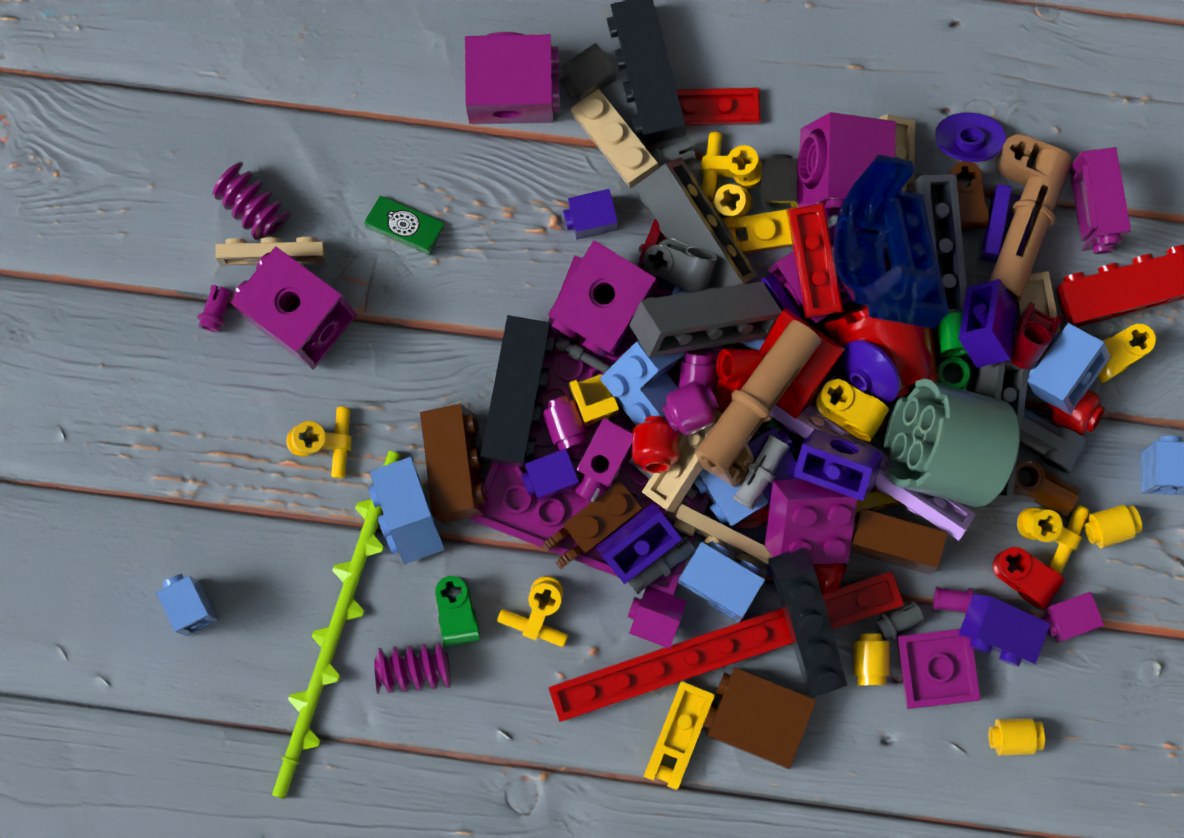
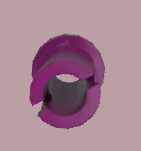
M211 285L204 310L197 316V319L200 320L198 324L200 328L218 333L220 327L225 326L223 318L233 294L231 290L222 286L218 290L217 285Z
M936 586L933 610L964 612L966 615L973 594L979 595V592H973L972 588H968V591Z

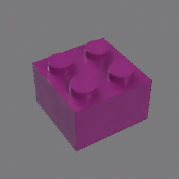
M803 479L773 480L765 548L772 557L804 548L812 565L848 563L857 499Z

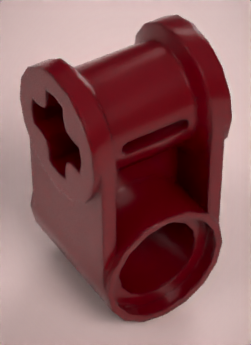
M1029 302L1015 327L1011 363L1021 369L1029 370L1034 368L1054 337L1062 318L1059 316L1053 318L1037 310L1035 304Z

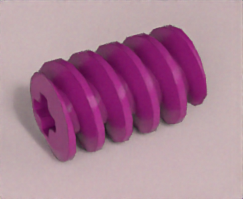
M239 162L222 174L213 188L212 195L216 200L223 199L222 206L226 210H232L231 214L234 219H242L241 225L245 230L252 229L251 236L253 239L260 240L279 230L288 221L291 212L286 211L279 215L277 212L282 203L276 201L269 205L268 201L272 196V192L266 191L260 195L258 192L263 183L257 181L250 185L248 182L253 173L247 171L240 175L239 171L243 166V162Z
M436 643L433 654H430L426 644H422L419 655H415L412 646L407 645L405 655L401 656L396 646L392 648L389 658H386L382 648H378L374 660L377 694L380 693L383 683L388 693H394L397 682L403 692H408L411 681L414 682L418 691L423 690L426 680H428L432 689H437L440 678H442L446 688H451L448 652H444L441 643Z

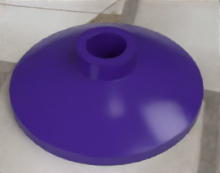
M964 112L950 115L940 121L936 127L935 141L938 147L952 158L967 162H981L990 160L1002 152L1003 145L1006 142V133L1003 127L994 119L978 113Z
M865 340L851 341L843 346L845 350L840 357V363L846 378L853 387L879 399L883 403L891 402L899 395L901 389L899 373L892 360L883 350Z

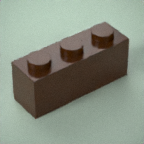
M461 403L420 412L432 516L443 523H449L485 515L484 504L488 502V494L485 484L480 479L479 469L483 468V460L480 456L481 450L479 447H476L475 434L479 433V424L475 413H472Z

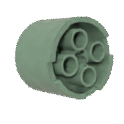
M928 379L916 381L915 389L907 398L900 397L891 413L883 447L890 450V467L887 469L886 474L895 486L972 507L985 506L999 495L1012 473L1019 446V425L1013 408L1005 401Z

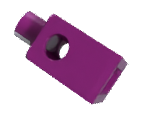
M603 418L578 465L577 470L584 473L575 493L594 502L603 484L608 487L613 485L632 451L633 430L611 418ZM600 455L605 456L609 461L605 471L599 470L595 464Z

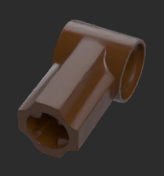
M1024 460L1018 463L1013 494L1025 496L1066 518L1074 508L1081 489L1045 471L1036 461ZM1020 469L1027 470L1032 476L1030 487L1023 486L1019 482L1018 472Z

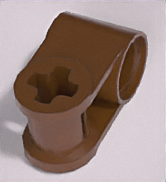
M958 162L947 174H956L957 178L962 173L964 179L970 180L965 187L962 181H957L961 230L985 229L988 227L989 215L987 202L984 197L981 170L973 162Z

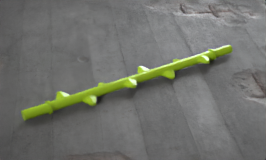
M388 451L383 466L400 461L402 455ZM372 499L356 504L355 509L365 521L351 561L335 564L332 571L343 582V586L329 627L314 630L311 637L321 647L308 689L307 691L290 694L288 699L297 709L299 715L285 756L281 758L283 762L272 792V796L286 799L296 766L300 765L299 758L302 750L319 747L320 739L310 729V725L324 685L340 681L341 675L331 663L346 620L363 617L364 610L353 598L367 557L383 553L385 548L375 536L379 524L377 517L381 516L383 511L381 506L374 507Z

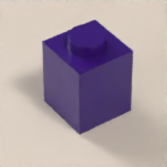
M610 189L568 198L569 209L563 210L567 231L574 230L576 240L618 230V222Z
M566 448L526 463L527 473L521 475L528 495L536 494L539 502L574 489L579 484Z

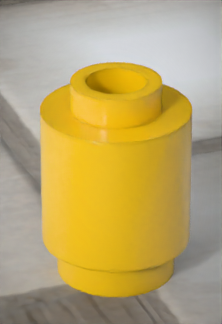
M1124 504L1090 514L1088 523H1085V532L1090 543H1096L1102 549L1135 538V534L1142 532V522L1137 509L1133 505L1126 507Z
M860 634V641H853V676H857V685H886V676H890L889 641H882V634Z
M1032 718L996 719L994 727H989L988 731L990 748L995 749L998 756L1034 755L1036 751H1043L1044 726L1041 721H1034Z

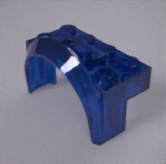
M877 154L853 184L840 209L833 245L836 269L849 297L857 304L867 306L871 318L934 329L949 313L923 195L901 190L914 174L913 161ZM857 227L861 230L872 229L876 230L880 234H872L855 230V228ZM884 240L887 243L892 269L886 272L884 262Z

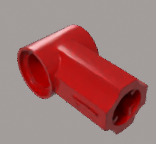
M724 349L719 353L716 362L719 381L714 394L720 406L717 408L718 411L721 413L725 412L733 401V391L741 390L764 359L761 351L758 349Z

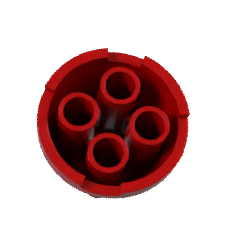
M923 282L899 287L896 289V293L889 292L877 297H870L844 308L843 312L830 315L831 320L822 321L827 337L841 347L851 341L865 340L876 345L888 355L897 368L901 380L900 393L896 398L909 393L908 386L916 384L918 380L928 379L936 381L939 379L929 296Z

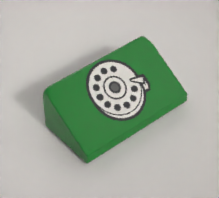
M381 195L364 222L367 229L427 255H431L445 223Z

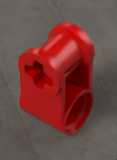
M1011 547L999 552L992 562V570L999 580L1015 590L1029 604L1043 611L1065 582V579L1057 571L1041 563L1020 547ZM1014 557L1016 559L1014 566L1018 570L1009 572L1007 570L1009 563L1006 560Z

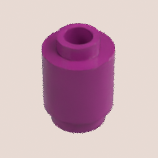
M703 350L686 351L685 359L681 360L679 388L696 381L704 390L711 387L715 394L717 375L716 362L714 361L715 354Z
M563 396L547 402L548 409L543 411L542 415L553 445H558L559 451L565 448L567 451L585 445L587 443L585 435L588 432L576 400L568 401L567 397Z

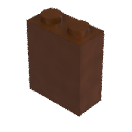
M861 509L854 519L850 552L930 574L939 567L947 532Z
M735 667L732 669L731 674L724 672L716 693L722 695L717 708L710 706L703 727L709 729L706 737L782 768L790 769L817 700Z

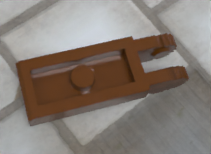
M619 480L597 497L594 502L588 504L565 522L563 528L542 544V547L546 552L553 550L563 539L569 535L577 546L559 557L556 564L561 570L582 553L587 554L639 513L642 508Z

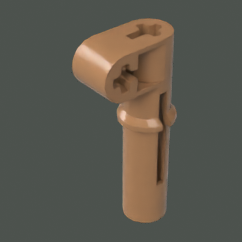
M1022 134L1009 137L1003 145L1002 152L996 158V167L1001 176L1025 187L1020 201H1017L1012 206L1014 216L989 280L990 282L1000 279L1014 302L1021 300L1047 228L1055 222L1053 212L1072 163V157L1066 151ZM1014 156H1019V160L1015 159ZM1029 157L1035 159L1032 169L1026 167ZM1037 198H1039L1041 202L1020 256H1017L1016 253Z
M792 320L741 390L733 391V401L695 451L703 469L734 488L743 483L750 471L747 468L750 463L754 464V456L747 443L762 423L771 420L770 412L821 344L820 337L812 329L799 321Z

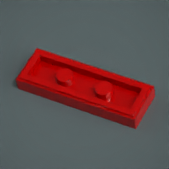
M760 88L676 89L685 126L760 125L761 123Z
M824 203L788 209L786 212L805 318L843 312Z

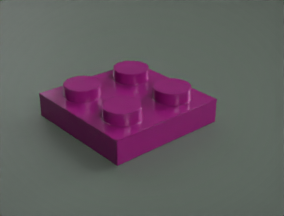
M960 629L897 637L906 709L980 701L974 650L969 646L971 640L958 635Z

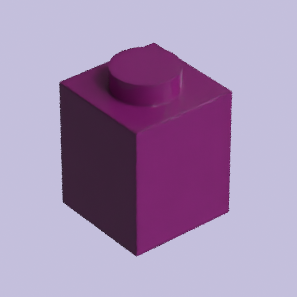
M648 586L644 591L642 599L634 597L627 616L633 619L629 634L670 649L687 601Z
M1091 591L1047 607L1044 610L1046 616L1042 617V620L1051 623L1047 634L1049 637L1055 636L1057 643L1104 626Z

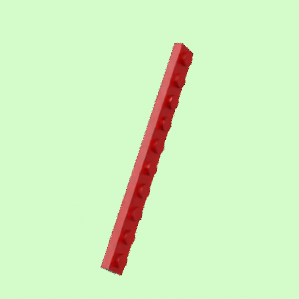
M892 571L839 588L836 592L831 591L826 595H822L832 630L904 605ZM780 608L671 645L670 649L665 647L550 686L548 689L559 722H563L792 644L783 610Z

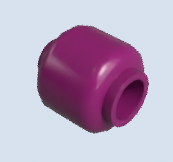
M693 381L669 392L666 396L667 404L663 405L662 409L674 432L680 430L683 435L690 436L713 425L716 420L714 410L720 406L711 387L704 390L698 382Z

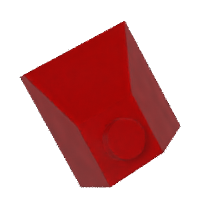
M785 308L759 349L763 357L767 355L792 320L799 321L808 326L821 339V344L776 404V406L797 419L814 401L845 349Z

